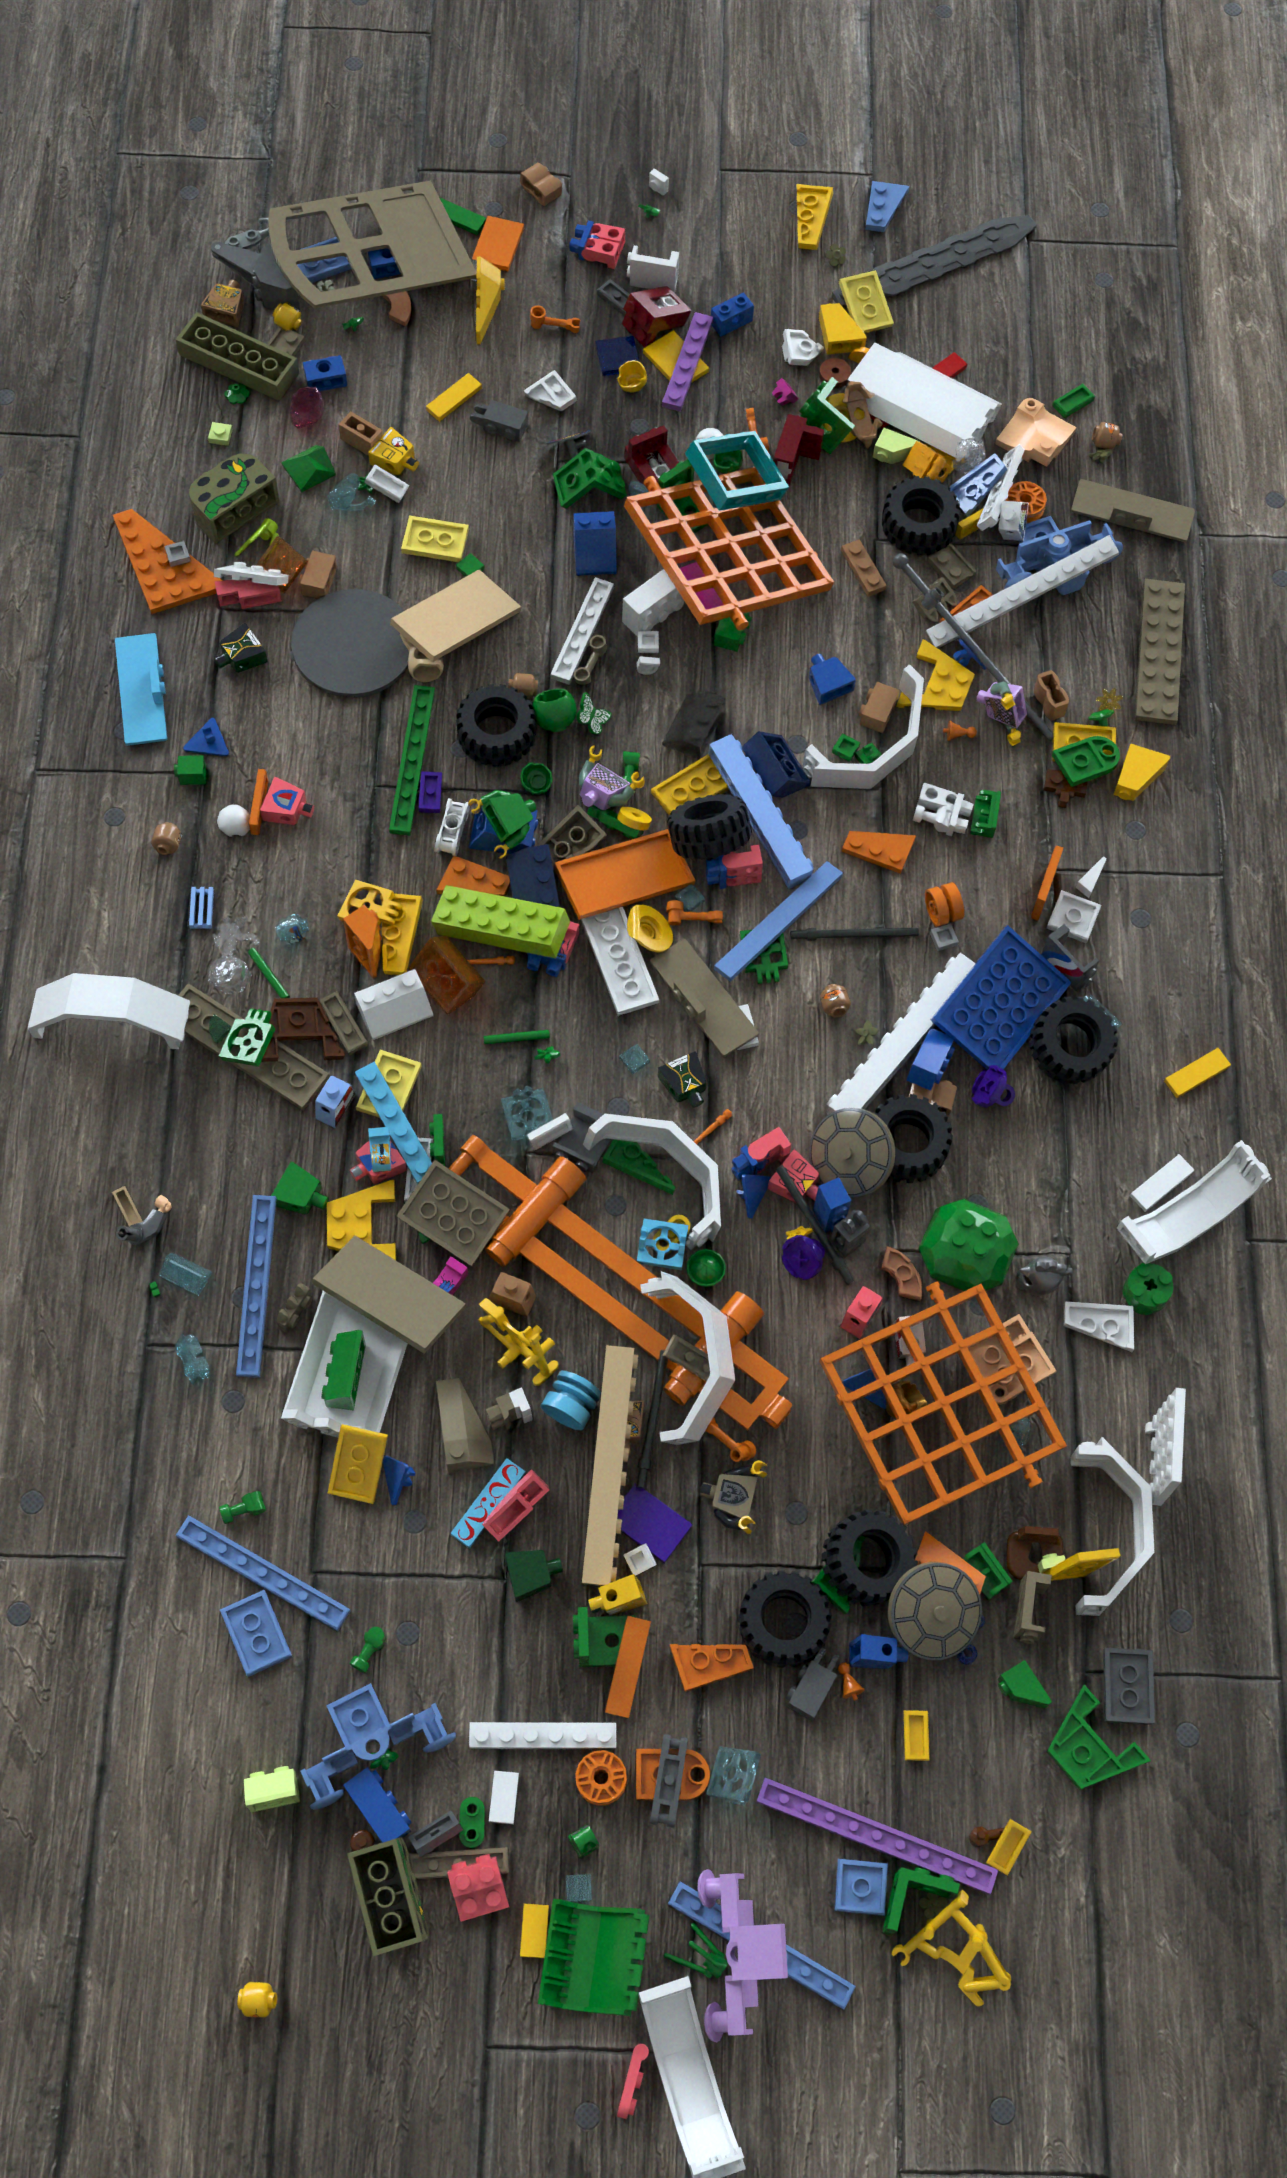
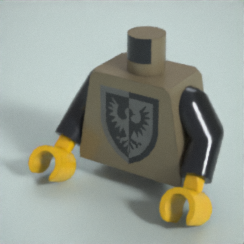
M758 1460L753 1465L741 1466L725 1471L724 1474L719 1475L717 1486L703 1482L700 1496L713 1499L711 1511L714 1512L715 1517L726 1528L743 1530L745 1533L751 1534L752 1531L747 1525L750 1523L755 1524L749 1517L758 1478L754 1476L766 1477L767 1473L760 1471L761 1467L767 1466L764 1462Z

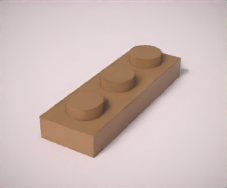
M860 539L843 545L841 552L866 595L869 597L885 591L887 585Z

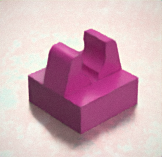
M783 378L776 382L778 386L772 394L776 398L782 395L777 401L781 406L789 402L795 403L799 399L791 386Z

